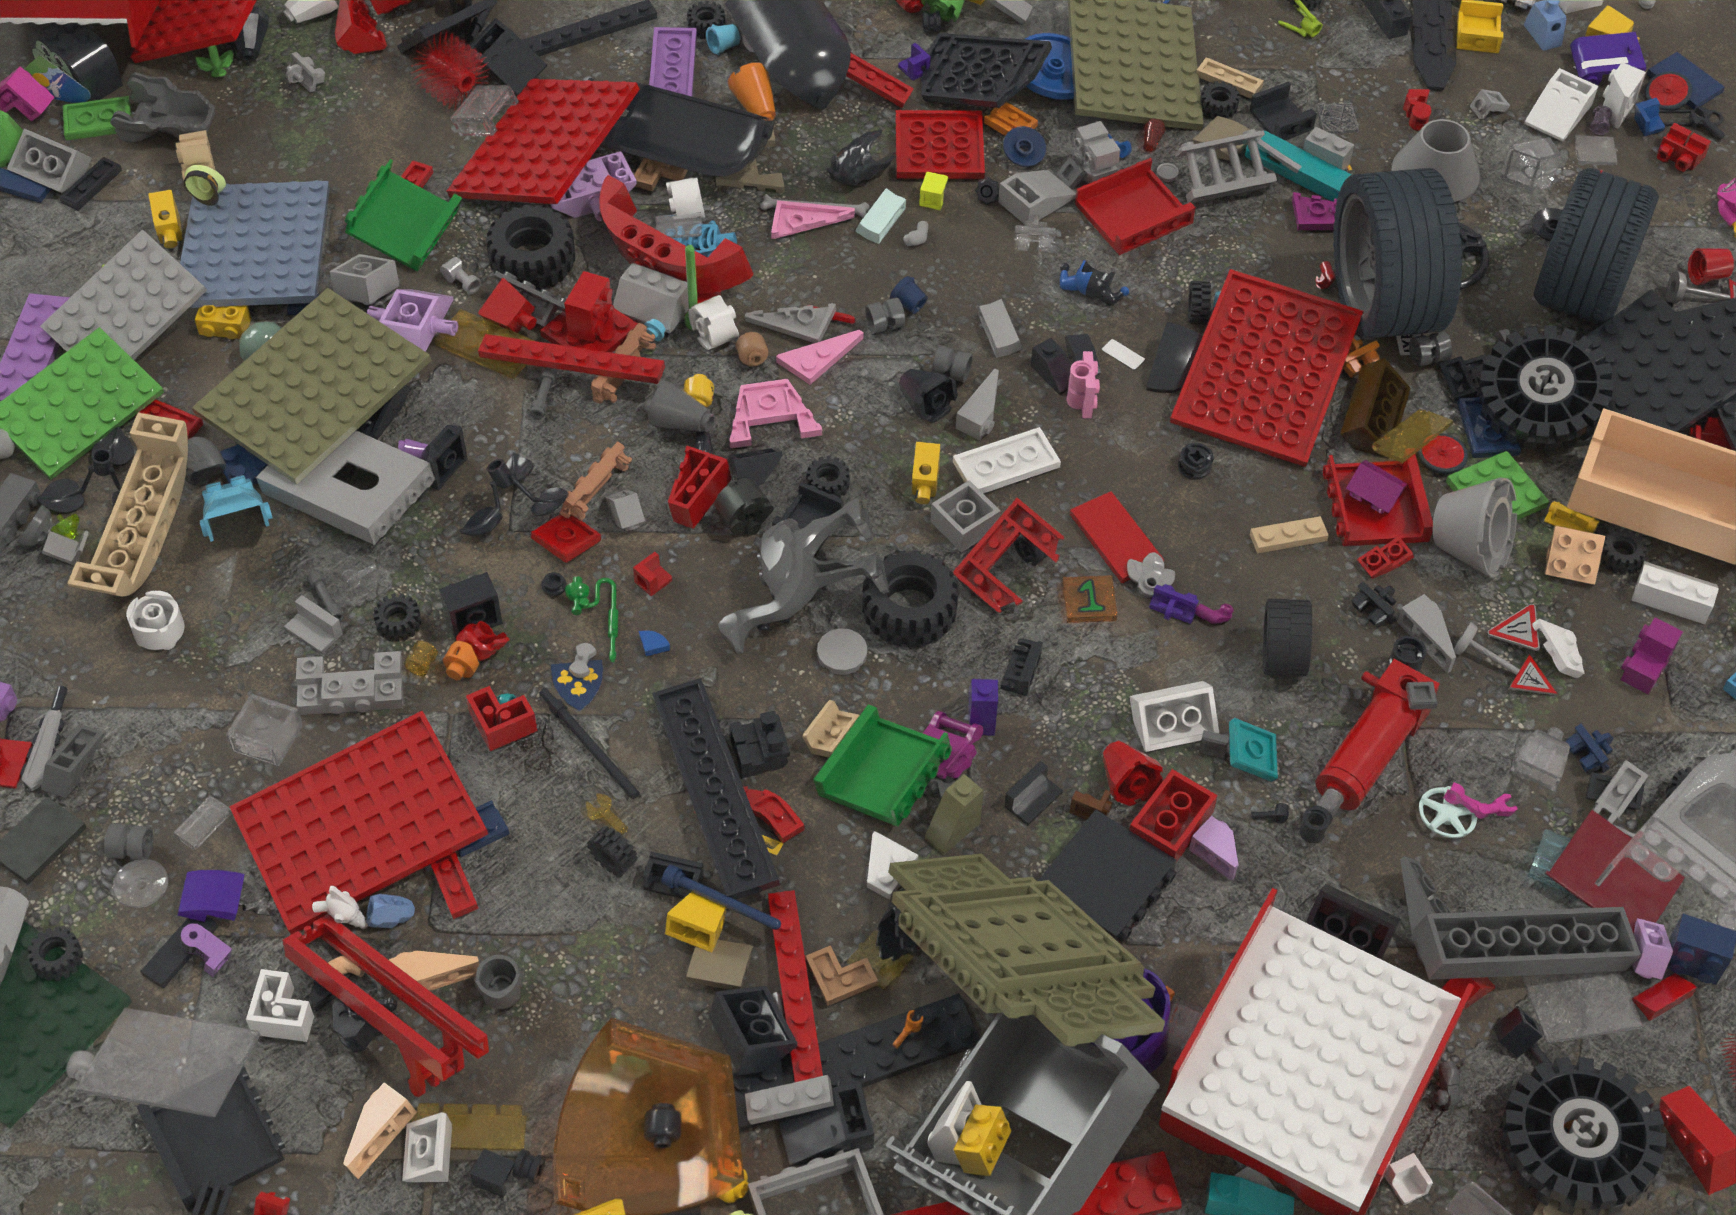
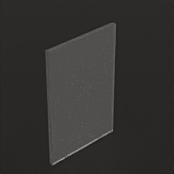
M124 1008L76 1090L80 1093L215 1117L256 1044L260 1032Z

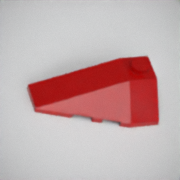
M340 0L335 28L336 43L342 50H349L353 54L383 50L387 47L385 36L382 31H377L375 28L377 22L368 14L370 10L364 0Z

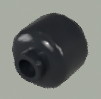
M658 1103L652 1105V1109L648 1110L644 1115L645 1139L654 1143L655 1148H670L671 1143L677 1142L681 1138V1113L672 1104Z

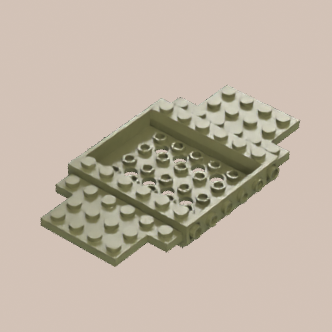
M983 854L890 863L888 873L906 890L893 892L891 902L901 911L898 926L986 1014L1003 1012L1008 1018L1014 1019L1020 1016L1034 1015L1065 1046L1095 1042L1101 1034L1111 1039H1124L1130 1036L1163 1032L1165 1021L1141 1000L1153 998L1155 987L1143 977L1145 967L1049 880L1036 881L1033 877L1009 879Z

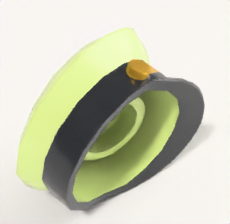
M192 165L185 172L183 182L186 191L204 205H216L219 201L218 193L226 187L223 176L214 169L203 165Z

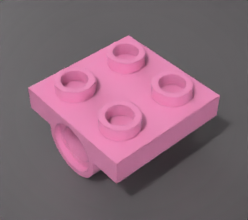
M1083 352L1082 361L1074 362L1070 368L1067 403L1074 409H1082V418H1092L1093 409H1097V395L1095 394H1099L1100 384L1099 379L1095 378V375L1098 374V362L1093 361V352Z

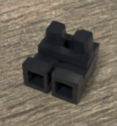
M775 711L761 713L760 718L753 719V723L741 725L740 721L730 723L729 738L734 755L736 756L741 779L763 774V771L778 770L787 765V757H790V750L779 714H776Z

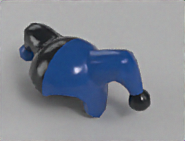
M1083 260L1076 275L1069 277V264L1062 263L1060 266V288L1063 290H1079L1083 295L1093 298L1097 297L1109 305H1115L1123 296L1129 294V289L1125 286L1121 287L1119 292L1113 293L1111 291L1110 285L1115 275L1114 271L1110 274L1098 271L1091 267L1086 260Z

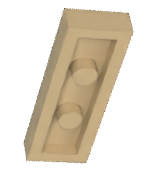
M1207 57L1196 71L1199 78L1214 83V81L1219 83L1224 81L1225 84L1230 83L1232 87L1235 86L1241 95L1251 99L1252 95L1258 93L1263 87L1264 80Z
M1321 516L1251 528L1250 537L1258 554L1325 542L1328 539V533Z

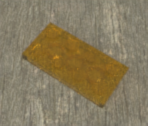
M462 309L450 320L457 321L458 323L456 335L439 333L435 338L436 346L512 379L517 377L526 364L479 357L478 349L485 334L534 341Z

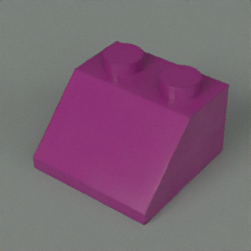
M1364 460L1360 463L1346 489L1350 491L1349 495L1359 501L1363 499L1372 503L1371 508L1383 514L1384 511L1389 513L1407 483Z

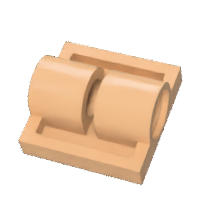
M1554 526L1552 539L1547 550L1544 575L1595 585L1605 536Z

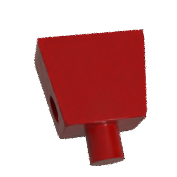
M504 278L501 279L478 312L488 323L515 334L522 327L528 330L533 329L537 322V319L531 315L535 307Z

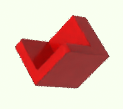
M653 552L633 567L634 582L649 596H653L672 582V576L660 566L659 555L656 552Z

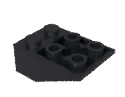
M497 18L469 45L471 46L470 49H474L471 52L474 54L480 53L477 55L479 56L477 57L479 62L480 59L484 58L480 66L485 64L483 68L517 96L530 80L536 79L547 67V64Z
M861 1082L832 1088L834 1106L778 1118L789 1167L806 1164L816 1158L826 1159L835 1156L841 1150L845 1153L859 1148V1151L874 1148V1131Z

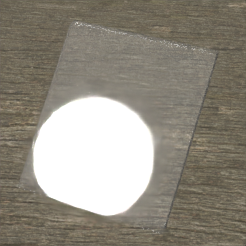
M1621 971L1522 976L1545 1041L1548 1044L1643 1028Z

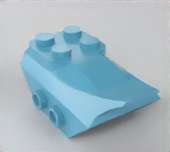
M241 475L231 478V483L221 485L220 482L206 485V490L202 491L204 506L203 519L200 520V526L203 536H209L210 542L214 541L210 518L259 505L265 525L270 526L268 519L273 517L268 502L263 503L261 495L253 488L251 479H245V476Z

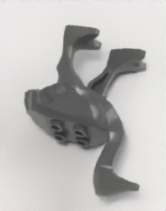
M860 497L848 502L842 509L830 516L813 520L802 529L798 527V522L795 519L788 518L765 531L759 541L760 553H757L758 561L762 567L759 576L762 584L769 587L773 600L767 604L729 614L718 624L723 639L734 648L738 655L744 653V642L753 627L759 624L788 619L798 612L820 587L845 578L864 575L874 582L882 594L889 592L884 564L878 552L858 561L850 562L840 559L818 561L813 558L821 543L831 533L845 525L855 527L867 542L874 540L866 506Z

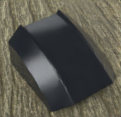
M446 425L422 452L421 459L430 463L435 477L430 487L438 491L457 469L468 460L461 426Z

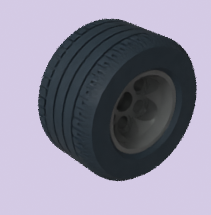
M1587 168L1578 173L1543 262L1533 296L1541 306L1547 308L1551 306V309L1559 312L1564 310L1565 314L1574 317L1578 315L1580 319L1586 321L1591 319L1592 323L1602 325L1613 318L1660 196L1649 185L1643 184L1641 186L1639 182L1632 180L1627 182L1628 179L1614 177L1613 174L1604 171L1600 173L1601 170Z

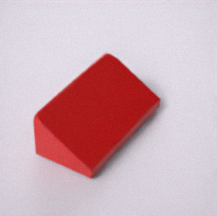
M1674 973L1633 997L1632 1001L1647 1019L1651 1021L1692 997L1697 987Z

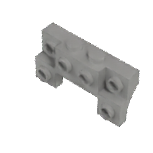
M401 651L375 653L374 670L324 673L323 656L297 658L296 681L298 684L297 709L299 715L340 714L352 711L367 712L369 710L403 708Z

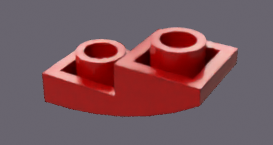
M1398 536L1382 548L1374 547L1359 557L1357 561L1373 579L1400 567L1413 559L1414 555Z

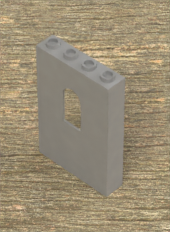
M355 431L297 485L269 465L256 479L263 494L375 545L390 527L402 517L403 513L417 501L418 497L431 486L435 477L429 462ZM348 462L377 475L379 482L372 489L360 490L333 478V476Z

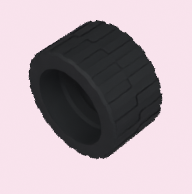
M1268 598L1265 605L1263 626V672L1265 675L1306 677L1309 673L1312 648L1311 601Z

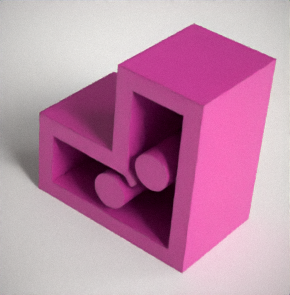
M22 67L17 68L0 83V110L6 113L15 107L31 122L41 115L54 99L49 90L39 84Z

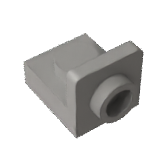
M1481 89L1470 105V108L1479 119H1485L1490 111L1506 112L1510 107L1500 92Z

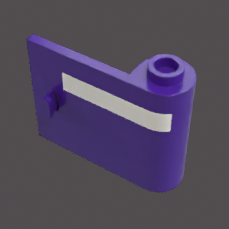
M1636 32L1579 37L1570 44L1578 77L1595 85L1601 82L1604 74H1610L1613 69L1617 70L1622 62L1646 71V64Z

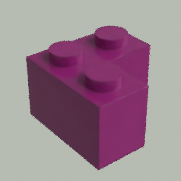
M1656 617L1650 626L1645 624L1638 635L1640 639L1637 640L1631 651L1635 654L1633 657L1627 656L1621 666V669L1624 670L1621 681L1649 695L1668 664L1683 631Z

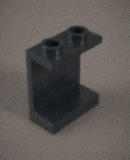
M1289 82L1252 95L1250 112L1264 129L1285 141L1312 131L1317 117V113L1313 109L1301 112L1289 98L1291 84Z

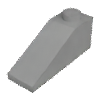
M997 369L990 373L957 412L956 429L979 441L985 434H989L995 424L993 417L999 370Z
M1423 594L1401 608L1397 622L1410 636L1421 640L1426 647V652L1446 673H1449L1452 670L1456 655L1446 624L1437 604Z

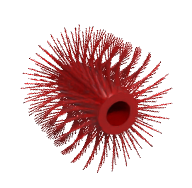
M440 32V46L438 44V50L436 44H434V51L430 47L432 52L428 54L427 59H421L427 60L425 61L426 63H421L427 65L416 71L429 68L426 73L419 74L418 77L427 74V80L429 79L431 82L432 92H435L437 89L439 96L448 92L449 103H452L450 100L454 96L455 109L456 103L458 104L456 99H458L457 96H459L460 92L462 108V92L463 96L465 92L467 100V91L471 93L470 90L474 88V83H483L475 82V79H479L475 78V75H480L481 72L474 73L476 66L473 65L479 62V59L476 61L474 58L480 53L471 56L470 52L474 49L465 52V42H462L464 46L458 49L457 47L460 45L459 40L454 41L453 38L448 39L452 43L448 47H446V41L443 40L445 46L443 45V49H441Z

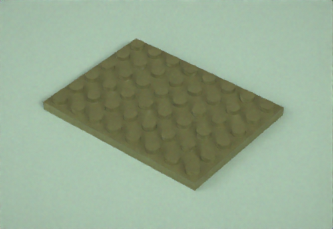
M1068 0L1075 115L1202 130L1204 124L1200 101L1198 73H1196L1198 67L1191 7L1144 0Z
M327 288L196 403L192 409L197 416L297 485L432 360L430 354Z

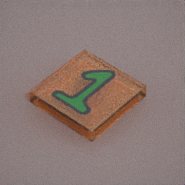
M1112 575L1063 577L1062 586L1067 623L1117 621L1118 615Z

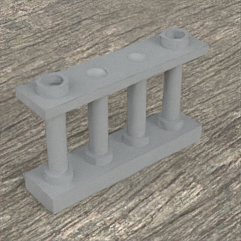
M1255 129L1243 132V135L1194 144V142L1182 144L1175 153L1176 158L1186 156L1193 187L1186 195L1187 203H1196L1271 187L1277 181L1275 173L1267 174L1264 171L1256 142L1265 135L1264 130L1256 132ZM1248 143L1255 170L1254 177L1246 178V176H1243L1236 149L1237 145ZM1227 148L1235 177L1231 182H1226L1222 179L1215 152L1217 149ZM1207 153L1214 180L1212 186L1205 187V184H1202L1194 154Z

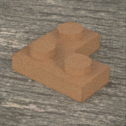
M644 158L634 174L637 182L635 187L653 191L660 177L676 181L683 180L688 170Z
M831 945L805 956L806 962L827 1006L878 986V979L867 958L841 968Z

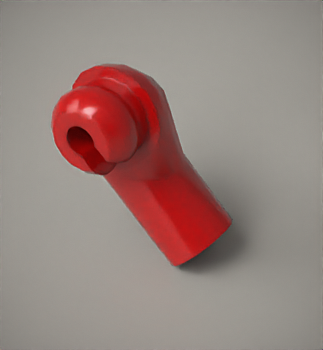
M1329 261L1322 262L1319 266L1322 274L1320 278L1316 277L1315 282L1316 286L1320 289H1327L1336 280Z

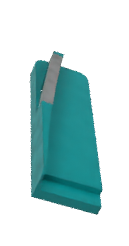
M1264 131L1265 135L1259 141H1256L1264 167L1334 202V198L1337 199L1339 197L1338 194L1343 182L1352 175L1267 131ZM1247 145L1245 156L1248 159L1252 160L1249 147ZM1271 155L1272 157L1280 161V164L1278 165L1277 163L1269 159L1267 156Z

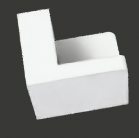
M1414 1153L1390 1164L1384 1176L1403 1205L1428 1194L1433 1184Z

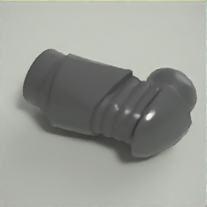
M1448 1061L1438 1065L1440 1090L1434 1095L1435 1102L1439 1106L1443 1105L1444 1108L1456 1106L1463 1098L1459 1094L1460 1071L1456 1068L1455 1062Z

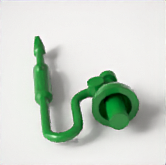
M576 576L573 578V583H569L565 587L567 598L574 602V607H572L573 615H580L582 609L595 607L600 600V585L602 583H609L611 585L608 637L610 638L609 660L614 662L616 660L615 638L618 637L616 584L610 578L599 579L595 584V600L589 603L587 597L590 588L583 583L582 577Z

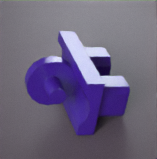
M1156 585L1149 608L1163 613L1164 619L1168 621L1171 617L1191 624L1199 600H1197L1196 595L1191 593L1183 595L1176 592L1170 585Z

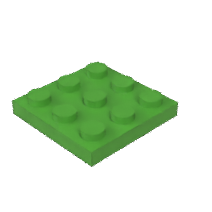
M1507 451L1453 473L1446 480L1453 491H1457L1497 478L1509 479L1516 493V501H1512V513H1517V520L1547 508L1549 500Z

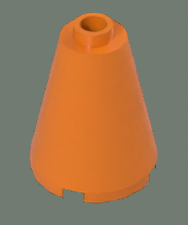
M750 63L741 66L740 72L736 75L733 72L728 78L729 89L746 111L774 119L776 113L769 72L763 67L762 63Z

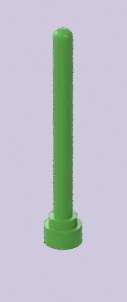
M687 245L685 247L688 304L689 309H691V307L698 304L694 247ZM688 311L685 314V325L688 329L693 330Z

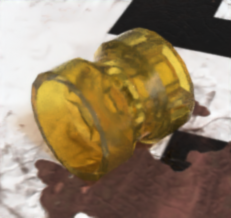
M419 640L416 641L412 648L413 653L408 655L404 661V666L415 675L426 676L430 669V663L435 661L438 651L430 643Z

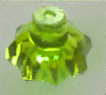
M61 514L57 516L60 522L51 528V532L70 539H74L79 535L77 533L80 520L78 515L72 514L65 519Z

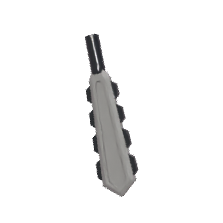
M64 686L57 687L51 709L44 718H41L38 725L40 731L35 733L33 738L34 747L29 749L27 755L28 763L23 765L20 773L23 783L32 791L42 786L45 764L56 752L55 747L60 744L61 736L59 731L63 730L65 723L62 720L61 710L68 691Z

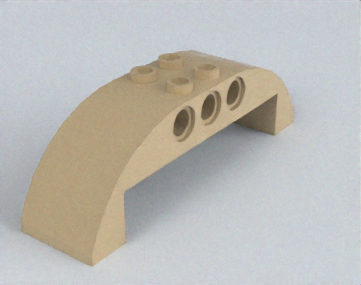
M143 413L137 414L129 433L138 448L92 562L91 564L76 562L68 581L70 587L116 596H128L145 582L160 554L183 491L188 457V438L185 421Z

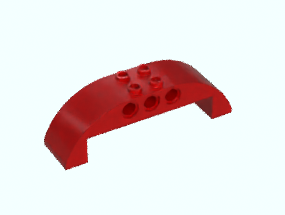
M607 175L603 181L599 197L600 211L603 221L621 255L630 264L635 263L687 282L686 246L634 218L633 215L637 212V209L625 184ZM726 238L708 258L695 251L697 293H714L727 290L742 284L754 275L743 248Z

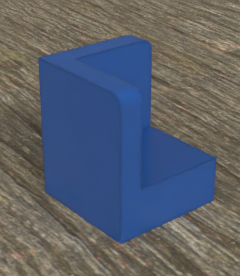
M1657 97L1637 103L1635 106L1634 119L1644 136L1665 130V125L1659 117L1660 103Z

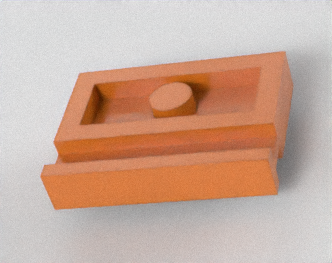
M1006 102L1001 107L994 108L989 116L986 115L984 117V124L1006 136L1011 129L1020 126L1035 129L1038 126V120Z

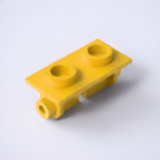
M1555 501L1551 503L1549 512L1544 519V522L1553 526L1594 533L1600 522L1594 517L1571 510L1560 504V502Z

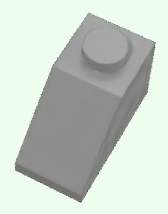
M626 489L604 497L617 527L625 528L626 531L640 527L639 523L645 521L637 493Z

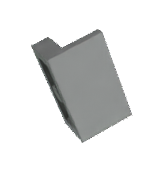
M302 595L295 601L298 614L284 626L285 630L321 654L343 635L339 619Z

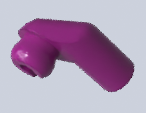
M1200 603L1196 608L1195 615L1211 624L1229 621L1232 618L1234 609L1229 604H1223L1220 609L1212 610Z

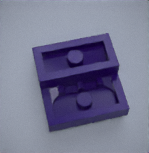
M223 870L187 872L177 916L205 922L206 916L210 915L234 921L237 915L245 874Z

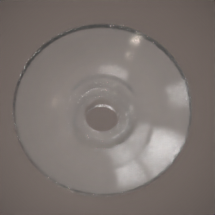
M134 860L124 865L115 875L112 885L113 893L116 899L127 907H147L157 902L164 895L168 886V875L164 867L154 860Z

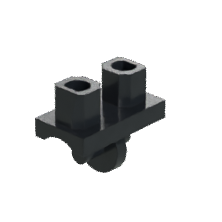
M1362 581L1358 585L1359 592L1351 600L1353 607L1362 612L1369 605L1372 606L1374 610L1367 617L1376 628L1387 621L1390 624L1395 622L1396 617L1393 616L1395 610L1391 607L1397 602L1392 597L1395 589L1392 586H1387L1383 589L1380 585H1377L1374 588L1377 592L1375 593Z

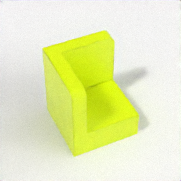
M931 172L926 173L920 189L919 206L941 210L948 176Z

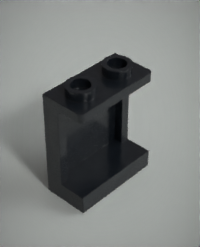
M801 482L798 486L797 497L782 518L779 516L775 517L772 526L790 518L795 519L798 522V527L802 529L813 520L830 516L843 508L844 501L834 494H828L813 485ZM827 538L821 543L814 556L819 552Z

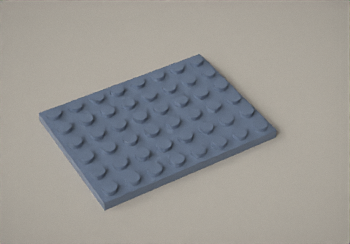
M329 181L226 184L224 190L218 193L219 201L214 206L204 205L192 196L180 264L204 285L207 291L189 308L203 307L205 305L219 307L311 303L317 297L330 191Z

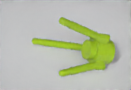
M1294 0L1299 8H1295L1304 16L1300 23L1302 28L1300 29L1281 20L1278 21V24L1299 33L1303 37H1306L1307 34L1310 37H1315L1321 31L1322 23L1310 13L1300 0Z

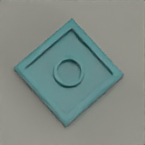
M1237 718L1229 721L1230 766L1271 782L1278 779L1276 734Z

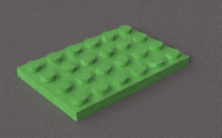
M99 327L0 402V429L8 432L15 446L52 480L90 451L97 442L107 436L114 428L121 427L162 395L164 390Z

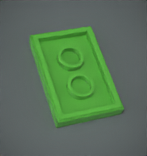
M129 96L63 105L64 136L66 141L117 134L115 132L116 128L111 125L110 121L114 112L118 110L131 116Z

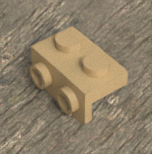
M829 700L802 736L811 754L830 757L860 715L839 711L835 701Z

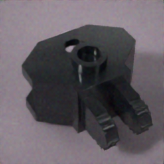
M393 998L376 1000L390 1012L397 1010V1001ZM337 999L333 1004L334 1031L340 1035L341 1043L353 1053L364 1051L374 1036L380 1035V1031L341 1000Z

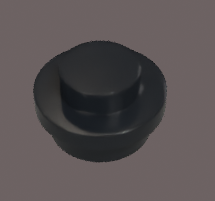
M556 572L548 573L541 583L543 592L549 596L561 595L567 585L565 578Z

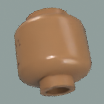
M748 332L738 338L736 351L744 365L758 366L767 359L768 347L761 334Z

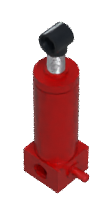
M1396 659L1391 662L1381 678L1367 671L1363 673L1361 680L1375 687L1372 700L1315 780L1316 788L1323 797L1316 806L1305 811L1299 829L1302 839L1309 843L1321 842L1325 838L1328 826L1333 821V816L1338 808L1344 810L1357 809L1408 734L1414 736L1429 715L1431 709H1410L1406 692L1407 682H1433L1436 694L1440 683Z

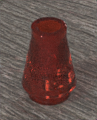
M1150 119L1145 124L1143 145L1145 151L1154 152L1166 131L1163 121Z

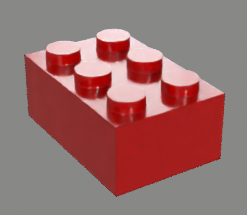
M1172 769L1132 821L1129 830L1175 858L1177 863L1190 845L1192 836L1213 814L1218 795Z

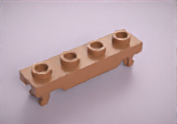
M638 323L633 330L629 331L622 346L617 347L615 353L640 357L639 352L642 348L650 350L656 348L655 343H649L654 341L655 335L648 334L646 332L647 327L644 324ZM601 375L595 377L591 383L593 401L600 404L604 400H611L612 403H615L617 396L614 393L625 379Z
M617 442L612 448L607 447L600 457V462L597 463L595 461L588 469V475L586 477L581 476L574 486V491H568L569 497L566 498L560 511L562 516L569 518L573 515L578 517V520L583 521L585 513L588 511L587 504L611 478V471L614 468L624 472L628 470V464L631 463L632 458H628L624 454V445Z

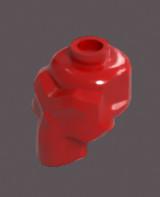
M479 621L477 624L466 625L456 637V641H462L472 646L479 661L495 654L496 651L504 647L510 640L504 632H501L499 635L494 634L491 627L482 621Z

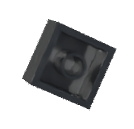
M487 572L474 575L469 579L452 583L439 589L444 616L455 641L457 634L468 624H477L479 621H482L491 628L503 624L498 594Z

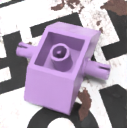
M622 152L589 160L558 204H550L551 207L574 218L594 213L596 220L602 221L599 215L601 214L599 197L605 177L609 175L625 184L628 192L637 184Z
M396 289L386 309L369 306L367 314L425 352L437 332L455 336L458 330L457 321L443 319L454 300L453 296L413 289Z

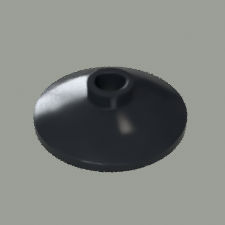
M1546 208L1538 211L1532 219L1534 232L1541 238L1551 241L1563 210Z

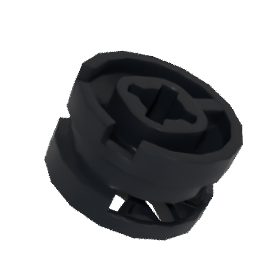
M1201 443L1187 444L1180 453L1178 470L1183 476L1192 480L1205 478L1209 475L1212 468L1213 452L1209 447Z
M1021 534L1014 541L1018 555L1026 563L1032 562V566L1039 564L1042 558L1048 557Z

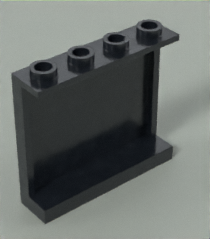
M1095 810L1038 881L1049 880L1118 943L1120 941L1125 943L1132 933L1131 927L1134 923L1137 922L1139 924L1144 919L1148 905L1150 903L1154 905L1162 894L1161 889L1165 884L1169 886L1177 874L1174 870L1176 859L1100 811Z
M233 1057L229 1058L232 1067L152 1108H150L147 1101L136 1106L187 1211L195 1207L204 1178L212 1182H220L223 1185L234 1187L285 1160L281 1152L285 1145L278 1132L272 1134L269 1126L273 1125L268 1111L266 1109L260 1111L257 1104L262 1102L255 1086L249 1089L246 1081L250 1077L244 1065L237 1066ZM209 1188L205 1202L210 1200L213 1189Z

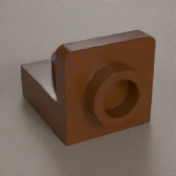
M1105 790L1101 800L1095 799L1090 794L1075 791L1071 799L1069 813L1086 820L1095 810L1108 816L1113 802L1109 801L1111 791Z

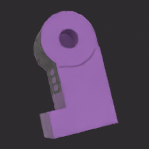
M189 924L181 932V948L187 953L196 954L205 961L204 971L210 976L214 977L231 957L232 948L202 926Z

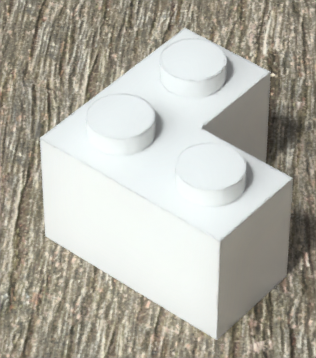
M261 969L246 1018L252 1035L307 1042L314 1015L309 1001L291 999L294 986L289 973Z

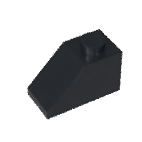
M1049 338L1032 348L1031 367L1061 395L1068 391L1071 364L1066 352L1052 338Z

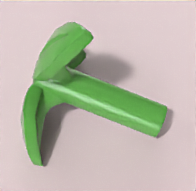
M214 45L208 47L210 59L196 57V63L202 70L212 71V77H221L227 73L223 68L230 67L233 61V52L229 50L219 57L217 47Z

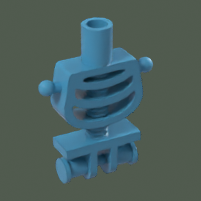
M713 220L709 224L695 226L690 232L689 240L687 241L683 227L678 228V237L674 230H667L665 232V235L685 246L692 245L696 252L707 258L724 238L737 244L735 232L721 234L718 225Z

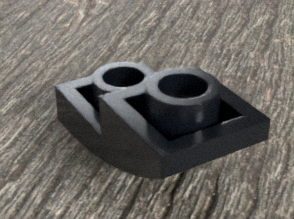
M1088 334L1065 336L1068 357L1073 359V363L1082 361L1083 352H1093V361L1098 362L1096 351ZM1098 362V374L1095 375V376H1098V375L1101 373L1099 362Z

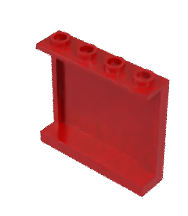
M1151 158L1102 177L1090 184L1083 185L1076 191V207L1118 255L1193 224L1196 207L1191 202L1182 205L1151 170Z
M1405 451L1402 461L1370 462L1407 483L1389 513L1384 511L1383 514L1371 508L1372 503L1365 499L1359 501L1349 495L1350 491L1346 489L1360 463L1335 464L1333 455H1329L1327 465L1323 466V477L1328 480L1327 495L1328 498H1332V516L1337 519L1336 534L1337 537H1341L1343 546L1388 544L1398 536L1404 543L1430 542L1433 532V520L1415 451Z

